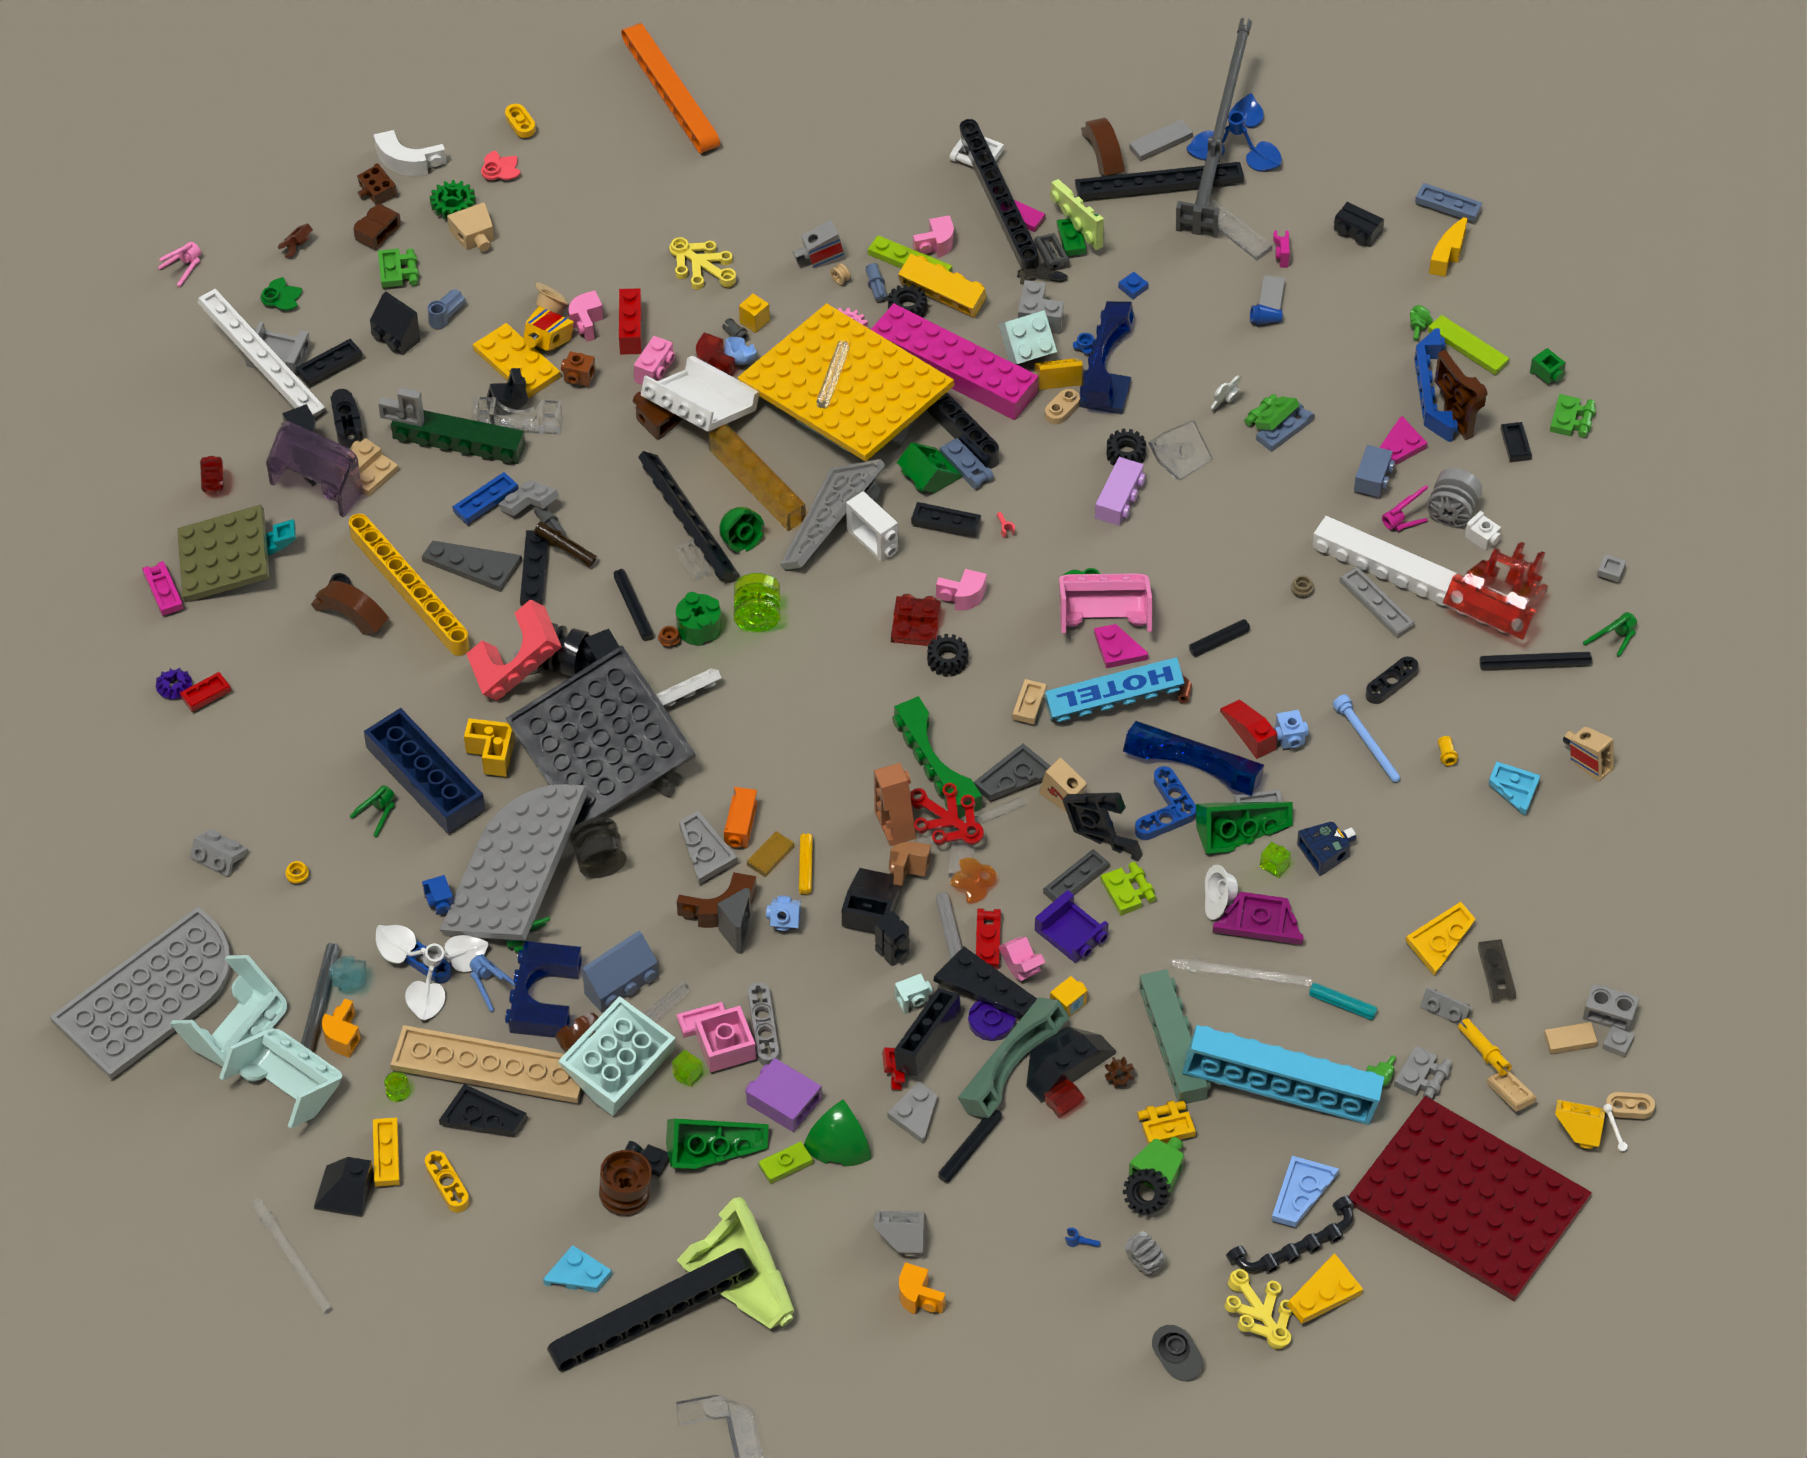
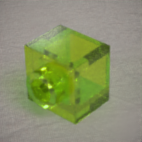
M1271 841L1261 853L1260 868L1280 878L1290 865L1291 853L1285 847L1278 846Z
M685 1049L672 1061L673 1076L680 1083H685L692 1087L704 1075L703 1062Z

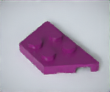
M1240 892L1237 895L1234 903L1226 908L1221 919L1218 922L1215 921L1212 931L1303 945L1304 938L1298 929L1296 917L1291 912L1288 898Z

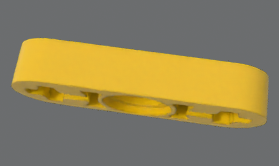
M441 1151L428 1153L425 1157L426 1171L451 1211L456 1213L465 1211L469 1206L468 1193L447 1157ZM435 1160L437 1163H440L441 1171L439 1172L437 1166L432 1164ZM445 1177H450L454 1180L449 1186H443L440 1184V1181ZM453 1192L456 1193L458 1199H462V1202L454 1201Z

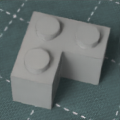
M1025 280L1018 318L1045 310L1051 333L1060 334L1063 322L1064 301L1045 299L1046 283Z

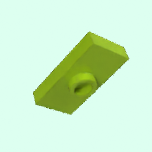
M798 1142L758 1161L759 1168L770 1184L813 1164V1159L802 1142Z

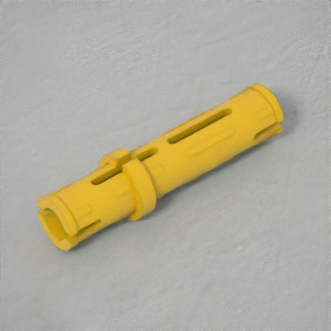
M1469 1018L1462 1020L1467 1027L1459 1023V1031L1483 1055V1060L1488 1064L1490 1063L1500 1076L1508 1074L1503 1067L1510 1071L1512 1065L1501 1055V1050L1497 1046H1493Z

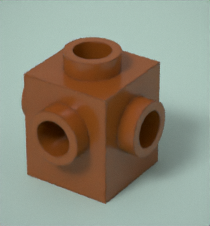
M570 351L567 359H563L561 364L564 381L589 387L596 371L595 357Z

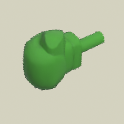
M1421 305L1414 306L1410 311V327L1414 330L1413 340L1418 341L1420 331L1425 330L1433 322L1430 311Z
M1391 1055L1386 1063L1379 1062L1376 1067L1368 1065L1366 1072L1371 1071L1377 1075L1384 1076L1382 1088L1387 1087L1394 1073V1066L1392 1064L1396 1057Z

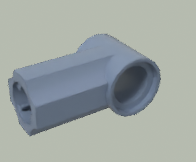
M457 289L451 290L440 300L429 303L427 309L430 327L434 329L446 327L448 318L466 303L465 297Z

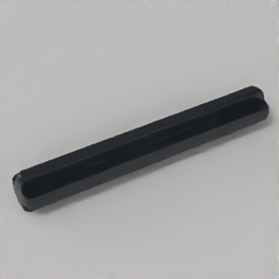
M615 570L613 573L614 579L641 638L644 641L652 639L653 631L625 570Z
M996 1109L989 1118L984 1117L938 1172L940 1180L948 1183L1002 1119V1113Z

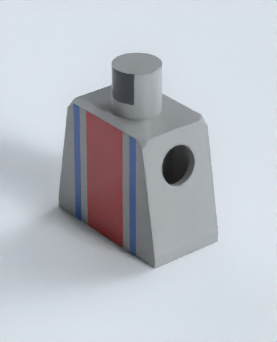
M832 220L803 234L801 239L804 247L793 251L797 263L809 259L813 268L845 260L840 237Z

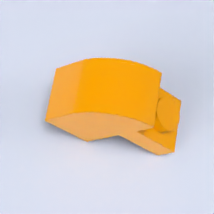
M344 999L341 1005L335 1008L333 1016L324 1014L322 1028L327 1046L332 1051L350 1058L361 1038L359 1027L351 1024L355 1016L354 1003Z
M905 1262L899 1276V1299L902 1306L912 1314H916L918 1307H922L928 1312L943 1313L946 1293L927 1288L929 1269Z

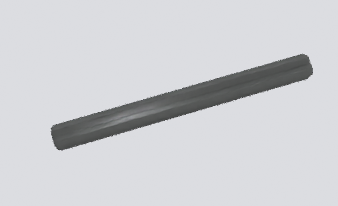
M328 943L326 945L301 1044L312 1052L314 1051L339 954V945L336 943Z

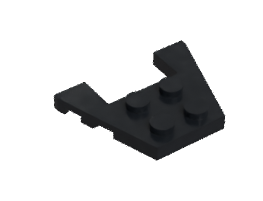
M1121 793L1066 794L1062 801L1075 833L1098 844H1101L1102 841L1108 843L1113 851L1121 853L1123 850L1132 855L1131 859L1135 861L1140 860L1143 854L1138 841L1117 836L1108 812L1122 814L1126 807Z

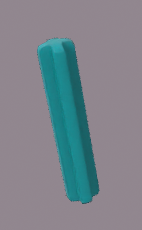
M1313 983L1310 987L1309 995L1370 1020H1373L1376 1016V1006L1318 983Z

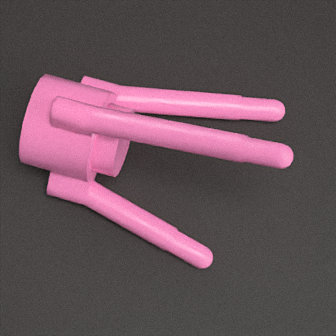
M188 242L185 246L161 257L159 261L165 262L158 266V269H163L179 258L184 263H191L177 283V286L180 287L195 265L200 262L198 257L201 255V250L194 242Z

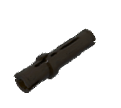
M540 521L534 529V533L550 542L549 545L552 547L560 548L589 568L594 564L597 555L563 535L562 531L551 528L543 521Z

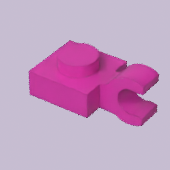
M1277 231L1273 233V242L1278 245L1275 247V258L1279 259L1280 267H1288L1289 231H1285L1284 237L1278 236Z

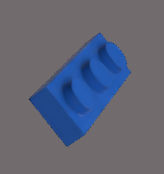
M503 472L455 504L453 512L466 524H469L502 502L507 495L517 491L518 484Z

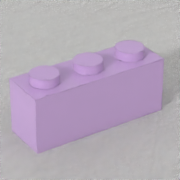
M1122 457L1118 458L1095 504L1096 519L1120 526L1123 518L1127 519L1130 512V504L1136 501L1137 489L1139 486L1142 487L1145 482L1146 474H1143L1144 464Z

